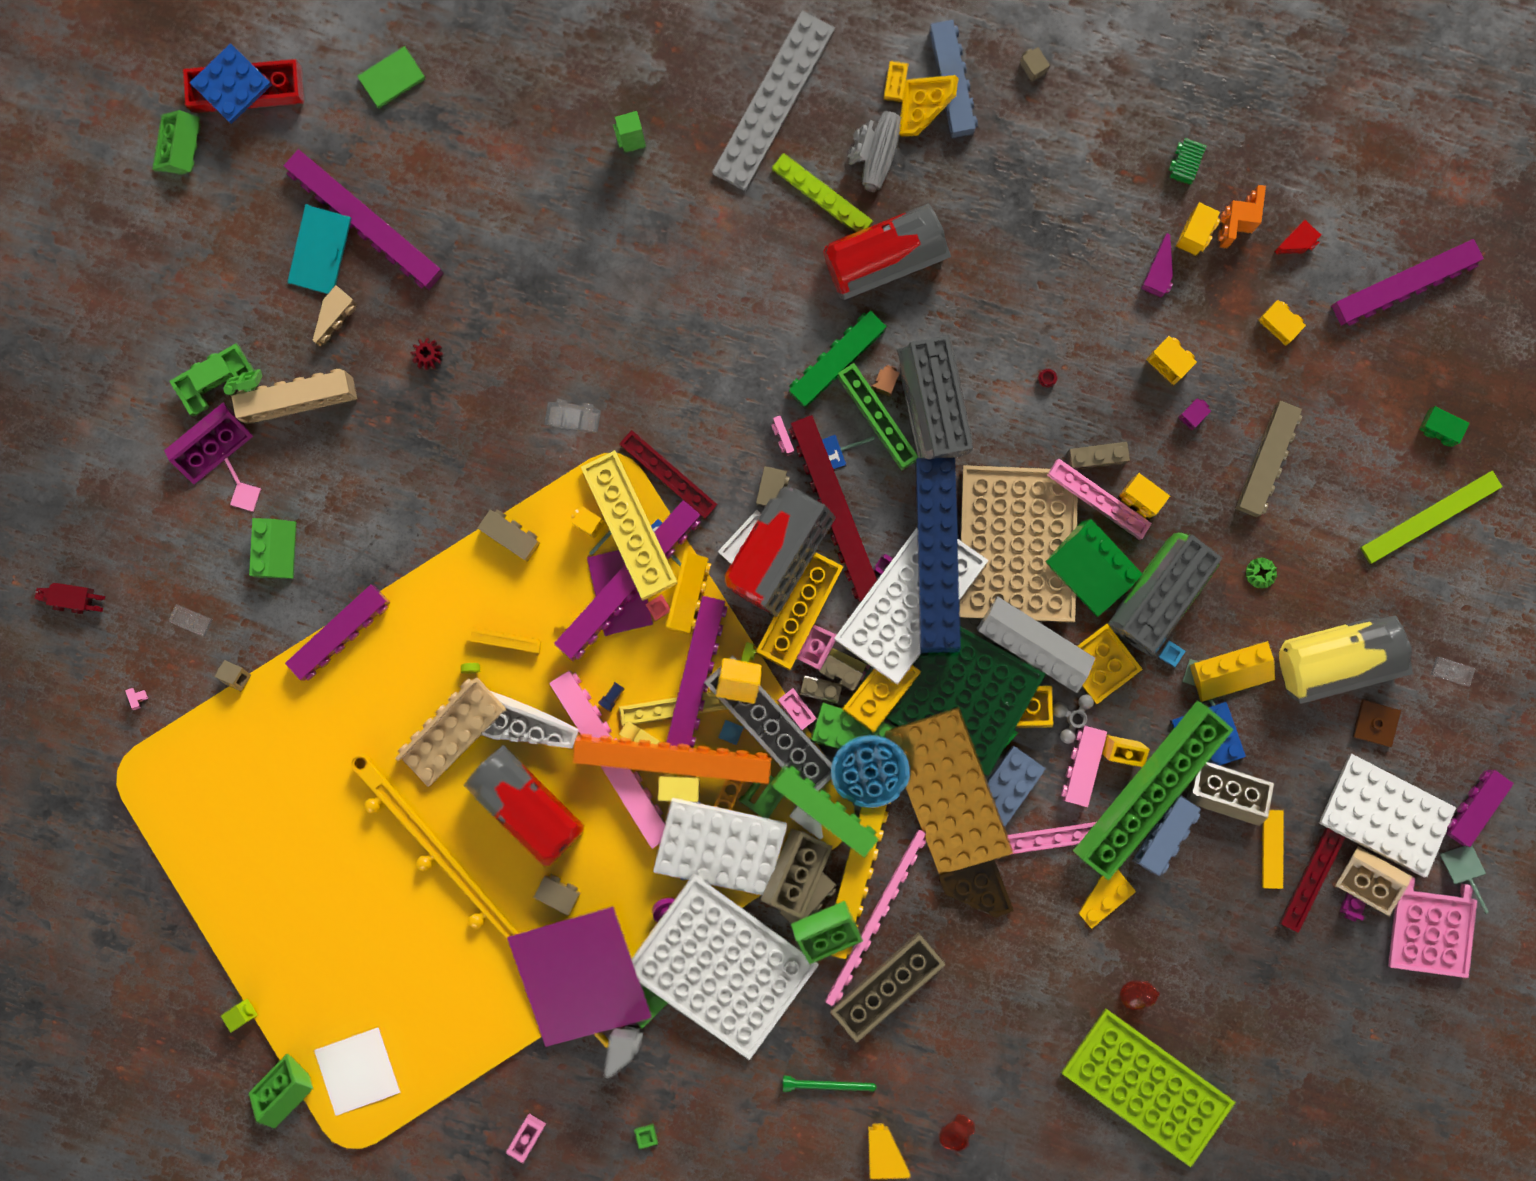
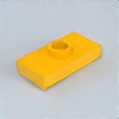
M889 62L884 100L903 101L908 69L907 63Z

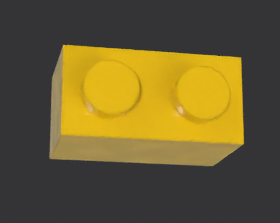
M1279 300L1273 303L1258 319L1284 345L1289 344L1306 326L1299 315H1294L1289 310V306Z
M583 506L580 509L577 508L571 516L573 519L571 523L594 539L605 523L602 518Z
M1106 735L1102 755L1109 761L1143 767L1150 749L1139 741Z

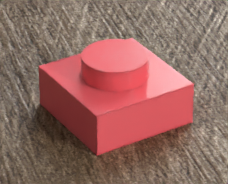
M662 594L645 604L655 621L670 612V607Z

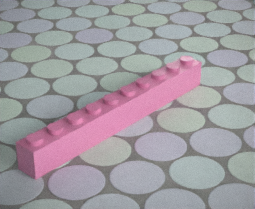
M568 671L549 683L575 726L579 729L580 734H591L595 738H600V736L612 737L610 735V732H612L607 722L603 723L599 717L602 715L596 705L592 706L589 700L592 699L586 689L582 690L579 685L581 680L576 672L572 674L571 671ZM601 766L651 848L660 844L666 821L664 822L661 817L663 812L659 805H654L651 801L653 796L647 787L644 789L640 782L643 780L637 771L633 772L632 769Z

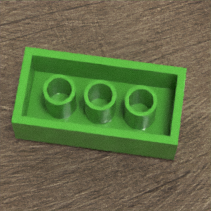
M822 703L820 704L810 740L811 742L839 750L847 742L858 737L879 736L886 738L885 732L897 728V726L882 722L875 733H873L843 709Z

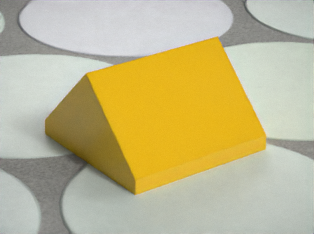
M722 658L716 697L755 703L760 685L761 665Z

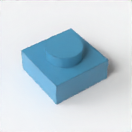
M1169 640L1158 657L1172 667H1176L1186 651Z
M726 720L719 738L737 745L744 727Z

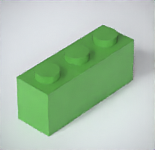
M637 111L616 116V124H613L619 148L623 147L624 153L646 147Z

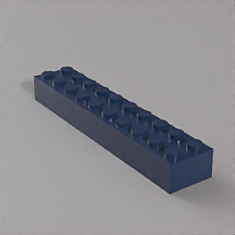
M955 457L916 458L920 652H959L960 611Z

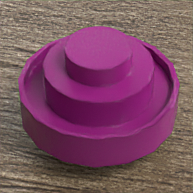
M661 899L653 905L652 915L656 922H659L675 899Z

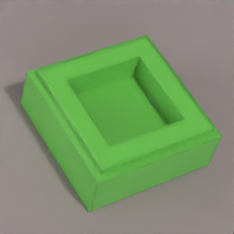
M654 1124L634 1129L639 1149L658 1145Z

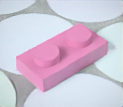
M781 416L773 418L774 424H771L774 434H778L781 441L778 444L781 452H786L787 456L794 454L793 446Z
M793 688L777 700L801 731L817 719Z

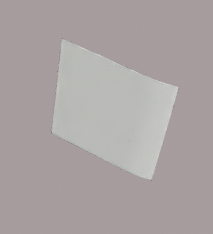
M379 1028L314 1050L335 1115L400 1093Z

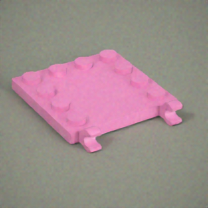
M1412 877L1407 889L1395 906L1388 967L1469 978L1477 900L1471 899L1473 893L1472 886L1461 883V897L1413 891L1415 878Z

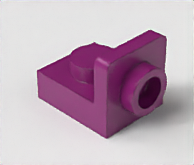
M1347 892L1340 912L1345 913V918L1354 922L1357 919L1363 920L1364 916L1361 915L1366 903Z

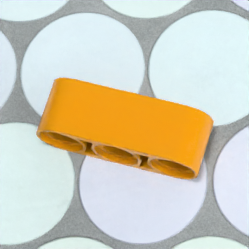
M726 779L714 807L718 808L719 803L725 802L729 807L728 810L731 811L744 781ZM733 784L736 787L734 795L726 793L727 785Z

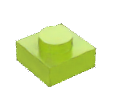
M746 642L741 661L749 662V660H754L756 649H753L754 644Z

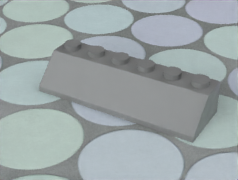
M998 596L976 628L982 634L1078 693L1087 679L1095 661V657Z

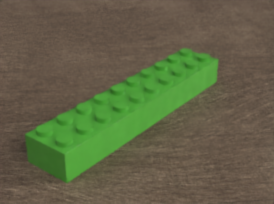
M1197 701L1073 851L1109 880L1234 729L1210 708Z

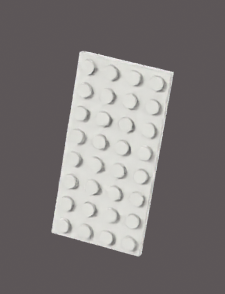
M917 528L834 638L839 644L897 685L921 654ZM958 540L959 601L988 563L986 558L960 540Z

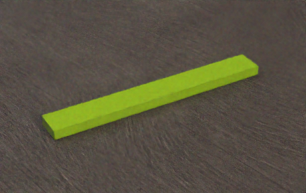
M1490 471L1360 547L1369 564H1372L1502 488V485L1494 472Z

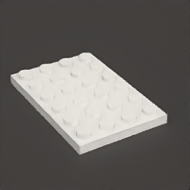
M1350 754L1319 823L1422 877H1427L1456 807Z
M672 798L653 872L688 880L695 874L707 884L763 895L771 874L775 870L787 824L786 822Z

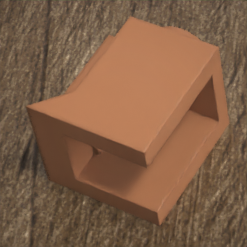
M886 365L884 369H880L875 384L871 386L872 390L890 397L900 372H897L895 367Z

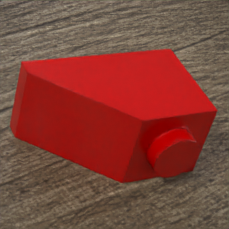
M1304 220L1274 252L1277 254L1304 253L1308 249L1312 251L1319 244L1317 239L1321 234Z

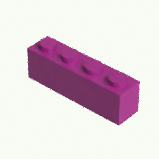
M1487 770L1480 775L1479 783L1476 787L1471 788L1468 793V799L1457 808L1458 813L1451 819L1446 834L1462 846L1471 847L1514 785L1513 782L1496 770Z

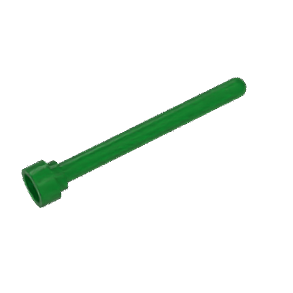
M783 1076V1092H791L795 1088L875 1091L877 1088L874 1083L795 1080L791 1076Z

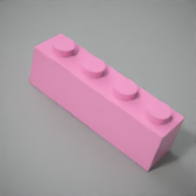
M1083 726L1081 729L1078 728L1075 740H1078L1076 748L1073 747L1071 752L1072 765L1068 766L1066 777L1068 778L1067 785H1063L1061 791L1063 801L1088 807L1107 735L1106 731L1088 726Z

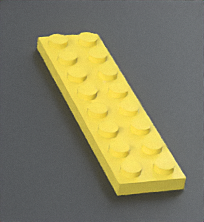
M616 451L582 466L581 469L642 600L678 584Z

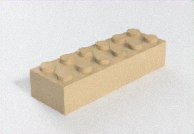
M334 369L329 374L316 373L307 379L298 377L293 379V382L286 383L282 381L274 383L272 387L259 386L256 387V390L250 392L238 391L236 395L231 396L235 417L245 424L356 400L357 395L353 377L345 370Z

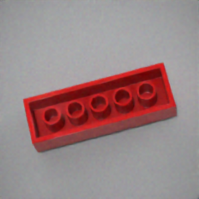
M296 59L251 63L272 85L249 108L304 103L302 67ZM205 67L183 69L185 106L192 113L217 111L190 84Z

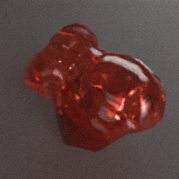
M1133 980L1127 982L1122 987L1120 999L1127 1008L1140 1010L1146 1006H1153L1160 992L1148 982Z
M957 1114L953 1122L948 1123L941 1129L939 1133L941 1145L944 1148L958 1152L965 1149L969 1145V1135L975 1132V1124L967 1116Z

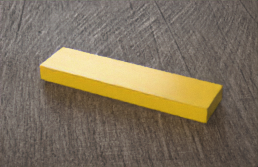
M1269 810L1268 818L1262 823V888L1283 889L1284 810Z

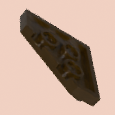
M995 859L938 876L945 895L995 918L1014 911Z

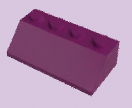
M223 402L167 447L164 452L168 460L187 479L195 484L250 440L253 435Z

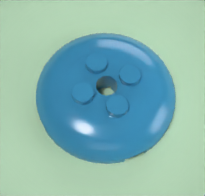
M862 736L847 742L836 753L831 766V778L837 792L844 799L846 798L854 802V805L868 808L884 806L897 799L907 786L910 776L909 762L902 749L894 742L879 736ZM869 766H870V768H874V770H872V771H868V770H866V769H867Z

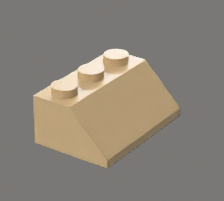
M1357 847L1335 886L1390 916L1407 889L1412 876Z

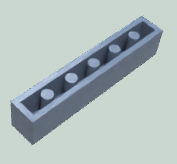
M953 20L933 23L930 26V36L938 75H955L958 77L956 97L945 107L951 138L974 134L975 127H978L977 117L973 116L972 109H974L973 99L969 98L968 94L970 83L969 80L965 79L964 75L966 73V64L961 60L963 50L962 45L958 44L957 37H959L958 26H954Z

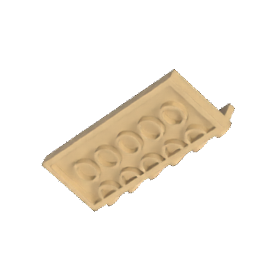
M478 678L466 680L460 686L462 690L451 695L448 699L449 703L446 706H441L435 712L437 716L434 719H428L423 724L424 729L413 734L410 738L412 741L408 745L404 744L398 750L400 754L395 759L397 761L402 759L427 787L431 786L506 710L505 706Z

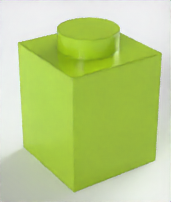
M246 999L222 1014L221 1018L229 1031L232 1032L258 1014L249 1000Z

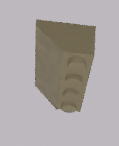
M1207 762L1189 783L1186 800L1196 806L1260 826L1269 815L1274 783Z
M791 828L777 860L775 870L771 874L760 901L802 919L833 846L802 831Z

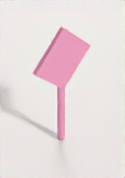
M226 458L225 462L237 484L230 505L254 512L261 489L240 483L230 461Z

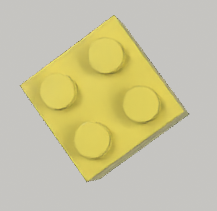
M664 773V776L659 777L658 800L671 801L672 798L689 802H698L700 800V777L691 775L678 777L677 774Z

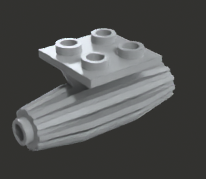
M883 112L874 131L872 130L874 121L870 120L859 129H856L853 140H855V143L849 150L848 157L850 160L848 164L853 165L856 162L865 161L862 185L865 186L867 191L876 192V190H880L890 170L899 140L901 117L896 113Z

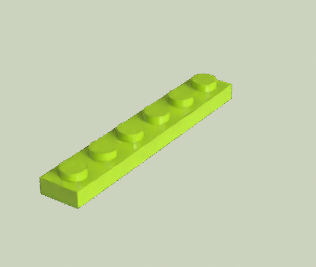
M783 153L772 167L773 171L852 231L858 232L870 227L873 223V220L786 154Z

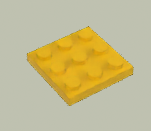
M1108 623L1077 645V647L1095 657L1090 673L1082 685L1086 693L1093 698L1095 704L1101 702L1143 670Z

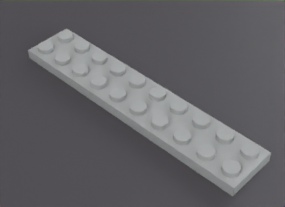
M801 11L713 170L714 175L744 191L747 190L833 35L835 27Z

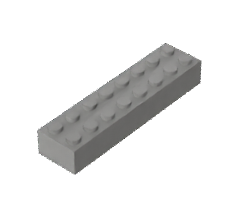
M731 656V657L729 658V659H732V660H736V658H735L734 656ZM721 666L704 681L715 695ZM760 685L755 703L718 697L782 768L784 765L788 768L792 765L801 772L799 774L804 780L809 778L816 784L814 788L820 790L831 779L832 763Z

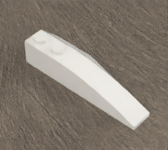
M490 691L505 706L506 710L481 735L496 740L505 739L513 742L523 741L530 744L540 743L547 744L548 746L573 748L579 729L529 705Z

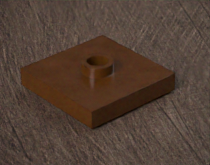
M1362 700L1352 737L1392 748L1401 710Z

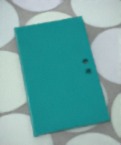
M305 204L287 281L288 284L329 294L336 286L352 217Z

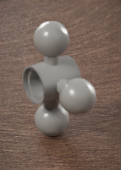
M1085 694L1079 698L1078 704L1080 707L1076 711H1068L1066 704L1062 702L1054 704L1053 714L1059 718L1067 717V722L1070 725L1069 728L1064 729L1060 734L1062 742L1066 744L1074 742L1076 738L1075 729L1081 728L1087 723V715L1084 712L1091 709L1094 705V700L1090 695ZM1076 713L1082 718L1081 723L1078 725L1072 720Z

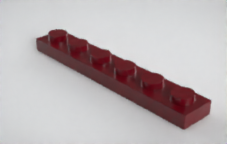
M633 430L619 443L622 448L704 519L718 506L716 502Z
M1327 827L1325 828L1279 924L1299 933L1345 836Z

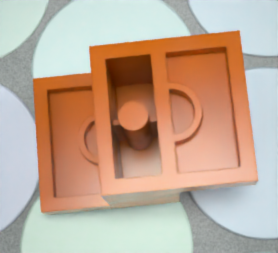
M1258 185L1246 197L1245 202L1233 200L1222 211L1220 223H1223L1222 230H1219L1218 233L1220 248H1228L1236 239L1237 231L1253 233L1261 224L1266 186Z

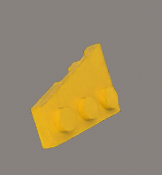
M1119 870L1109 880L1104 876H1100L1096 886L1087 897L1078 914L1092 929L1136 891Z

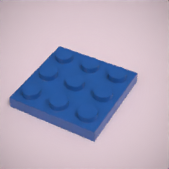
M231 43L190 82L231 124L272 85Z
M1227 702L1208 707L1234 730L1207 762L1220 766L1246 757ZM1184 716L1170 720L1173 729L1178 725V723L1182 720Z

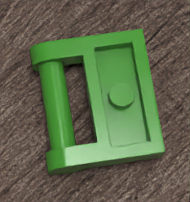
M769 775V784L755 804L750 800L762 783L753 782L745 795L739 798V801L761 817L768 819L784 795L770 784L774 777Z

